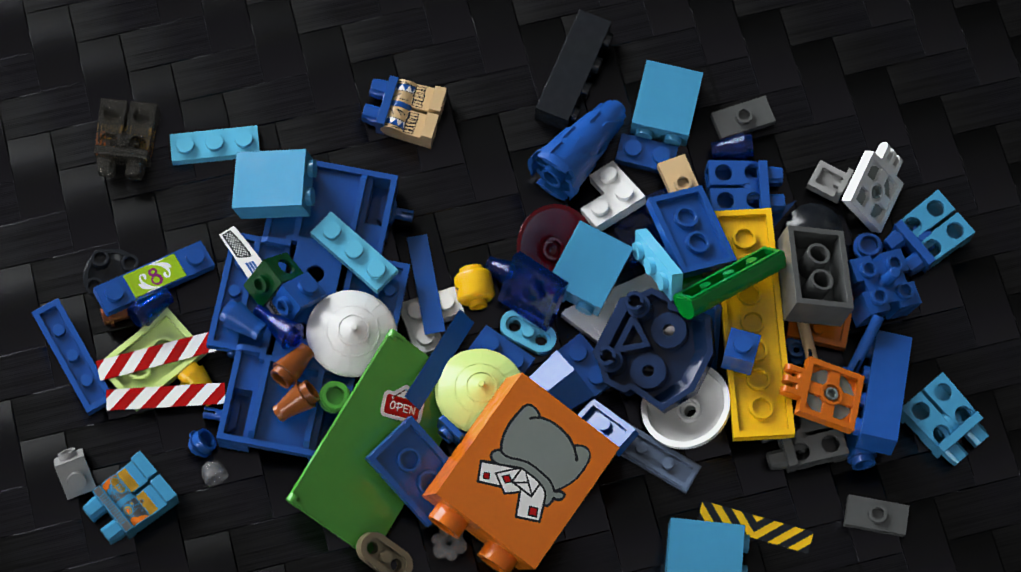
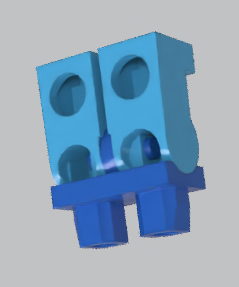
M939 190L930 195L902 220L894 224L891 233L883 242V247L886 251L903 248L909 255L905 259L909 268L906 274L909 277L920 271H923L925 274L956 249L970 242L975 234L973 228L958 212L953 215L955 208Z

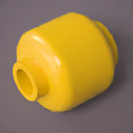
M481 264L463 266L454 277L457 300L463 306L470 307V310L486 308L488 306L487 303L495 297L492 274L488 269L482 268Z

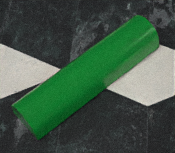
M765 246L676 293L673 299L677 310L684 318L689 320L784 269L786 266L785 253L782 250Z

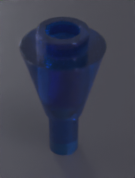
M262 305L255 307L253 314L267 325V328L283 349L296 347L302 341L304 327L301 323L273 314Z

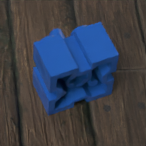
M901 248L882 252L873 260L870 255L848 260L851 289L854 298V309L851 313L856 328L868 325L873 314L881 317L885 316L887 320L908 316L922 303L914 281L907 282L904 274L909 271Z

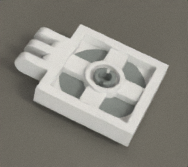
M882 142L876 152L864 151L841 200L871 232L876 233L882 232L904 185L897 177L903 160L887 142Z

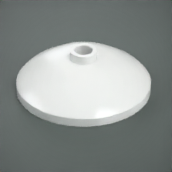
M711 367L698 393L664 414L643 398L641 402V415L648 432L656 441L673 449H692L708 443L722 431L731 412L729 388L722 376ZM690 410H696L693 416H687Z

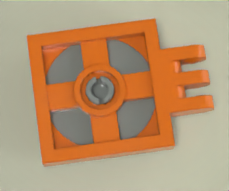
M812 356L805 359L803 368L794 364H785L784 372L786 374L782 376L781 380L784 385L780 386L779 394L796 400L794 415L847 434L855 431V422L865 376Z

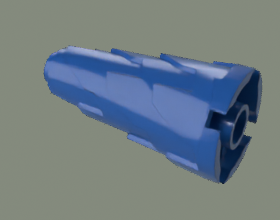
M617 100L601 102L571 127H566L547 145L537 150L528 159L527 163L531 176L537 172L541 177L536 183L551 196L563 201L569 197L570 201L579 192L580 186L597 165L596 162L604 154L612 138L624 125V119L626 118L624 105Z

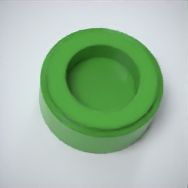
M330 381L319 392V404L326 412L339 413L348 399L350 391L342 382Z

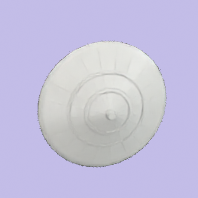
M344 290L328 295L315 306L307 322L306 338L308 346L314 352V358L321 366L336 375L354 378L362 376L389 329L397 331V326L391 311L381 300L366 292Z

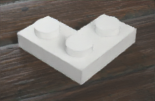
M611 161L589 175L590 183L598 190L601 196L580 209L582 215L591 226L603 231L644 206L647 201L646 196L614 161Z
M455 286L438 291L444 323L452 321L459 309L464 312L462 304L457 300ZM418 298L403 302L401 317L410 343L426 355L431 354L442 338L440 332L425 335Z

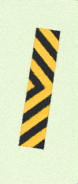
M702 501L698 520L745 525V534L750 535L751 538L807 554L809 553L814 533L707 501Z

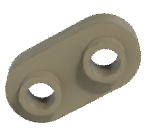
M367 532L358 539L356 544L358 557L377 572H412L413 560L409 553L383 534ZM370 542L373 544L374 547L371 553H369L367 550V546ZM393 560H396L397 567L395 570H392L391 568V562Z

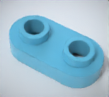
M510 310L500 320L502 336L514 344L538 356L547 355L554 350L557 337L554 329L520 310ZM511 324H518L520 329L512 331L509 326ZM542 337L547 343L545 345H538L536 339Z

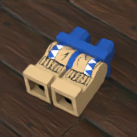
M390 75L388 81L373 79L369 97L380 99L382 103L380 107L366 103L361 116L362 122L375 126L376 133L386 134L390 137L431 149L438 128V122L445 105L447 88L440 86L431 88L409 80L399 79V77Z

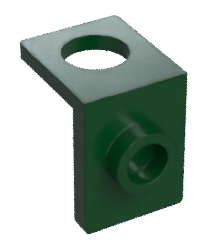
M285 252L264 259L243 286L262 308L269 303L282 284L303 274V272L289 254ZM282 262L288 265L292 273L289 274L281 270L278 263Z

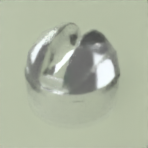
M207 461L202 466L201 474L206 486H216L228 477V472L220 461Z

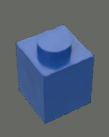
M731 327L721 368L751 375L761 335Z

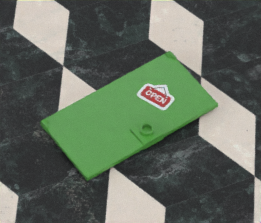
M389 329L364 373L286 498L288 503L301 510L354 549H356L360 536L367 532H378L386 536L405 504L365 460V457L408 416H412L438 446L443 440L438 434L439 429L437 428L438 418L442 416V413L436 403L435 386L420 410L404 397L429 356L394 329ZM371 542L367 546V550L369 553H371L374 548Z

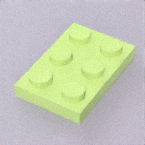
M167 307L104 359L193 335ZM206 354L108 380L116 389L169 386L187 366L195 361L197 363Z

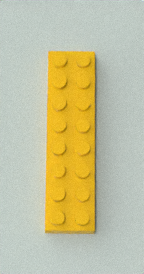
M771 208L714 211L737 260L764 246L776 249ZM777 272L720 303L722 306L721 324L724 352L731 327L761 335L751 375L726 369L727 386L730 394L733 441L795 437L792 399L779 394L780 386L784 385L781 380L782 376L786 374L784 366L788 364L779 275Z

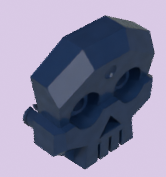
M654 288L643 292L631 291L627 293V296L619 299L593 350L601 370L603 382L608 387L628 397L637 394L664 414L698 393L716 357L712 317L702 313L690 320L686 319L679 313L674 301H670L664 293ZM669 326L675 328L671 336H667L664 333L665 329ZM638 332L642 342L631 344ZM647 367H653V375L649 377L644 376V370Z

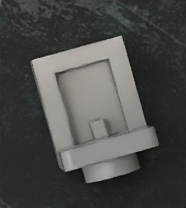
M820 160L806 188L837 204L841 196L844 195L854 170L849 168L845 173Z
M83 448L63 450L54 459V468L67 500L90 492L97 487L86 461Z

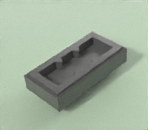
M766 96L712 112L710 116L720 142L775 125L776 122Z
M849 494L843 526L905 537L910 505Z

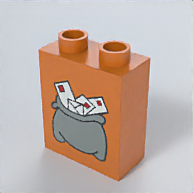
M523 372L507 377L423 493L422 497L435 506L428 519L439 529L456 539H459L464 530H467L483 542L484 545L477 556L497 572H511L514 567L518 570L536 569L620 447Z

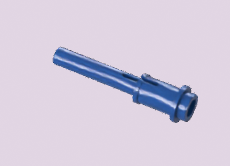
M873 314L848 366H843L844 369L860 374L859 370L885 318Z

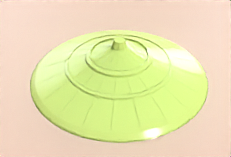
M470 349L460 352L449 359L435 385L437 406L442 415L458 429L468 432L504 380L521 372L509 358L493 350Z

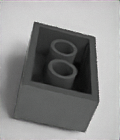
M787 225L775 243L776 249L784 251L786 257L785 268L778 272L784 321L841 327L854 309L844 231Z

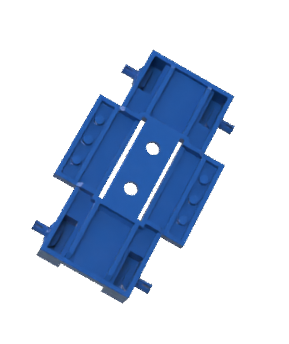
M316 160L318 171L317 177L313 178L312 186L315 190V204L311 206L310 216L266 218L262 236L241 233V235L262 261L285 252L290 256L293 244L296 245L294 262L303 273L313 267H318L324 272L323 279L317 283L327 293L325 296L327 297L337 292L342 263L312 238L310 232L330 212H333L370 246L383 255L384 245L388 240L390 227L394 220L412 223L414 210L397 208L398 175ZM228 249L206 346L209 349L235 353L223 409L205 406L203 419L220 421L216 436L219 447L249 452L250 447L306 457L310 461L338 413L326 412L318 401L316 402V407L288 418L284 422L280 421L274 414L272 407L294 385H291L288 389L283 388L274 381L270 371L273 369V363L290 353L301 343L308 346L307 338H296L294 329L300 324L307 325L309 316L317 304L302 311L296 321L288 323L281 315L272 355H268L276 319L267 306L261 308L243 285L248 280V277ZM388 260L398 269V274L378 294L347 269L343 291L358 290L369 293L381 300L391 311L398 330L410 264ZM279 262L278 265L281 270L287 272L288 265ZM230 300L242 301L262 323L267 325L265 332L259 340L256 341L249 336L223 326L224 323L219 320V316ZM313 357L298 382L308 380L319 394L321 388L326 383L339 381L348 387L351 394L355 387L356 377L336 375L321 366Z

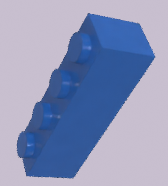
M881 330L878 331L866 355V358H869L868 366L864 365L861 375L865 376V386L859 405L861 410L860 418H856L855 431L852 432V435L857 436L855 448L892 455L898 442L912 337Z

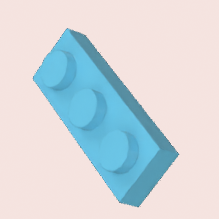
M258 126L170 134L172 164L175 166L236 159L237 152L260 151Z
M330 212L310 232L312 238L376 294L398 274V269L333 212Z
M647 228L635 230V242L632 243V253L635 260L641 263L647 275H650L657 283L659 290L663 291L670 301H674L673 296L682 291L683 272Z

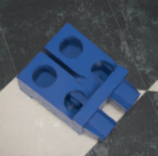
M708 160L704 170L705 190L714 211L771 208L772 214L784 212L786 207L784 194H770L769 187L782 186L783 168L768 167L767 160H758V162Z

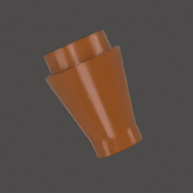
M301 343L297 348L273 363V369L270 371L271 377L283 388L288 389L291 385H295L310 360L314 357V352L306 344Z
M304 380L303 382H296L272 409L276 417L284 422L288 418L316 407V402L320 400L316 388L308 380Z

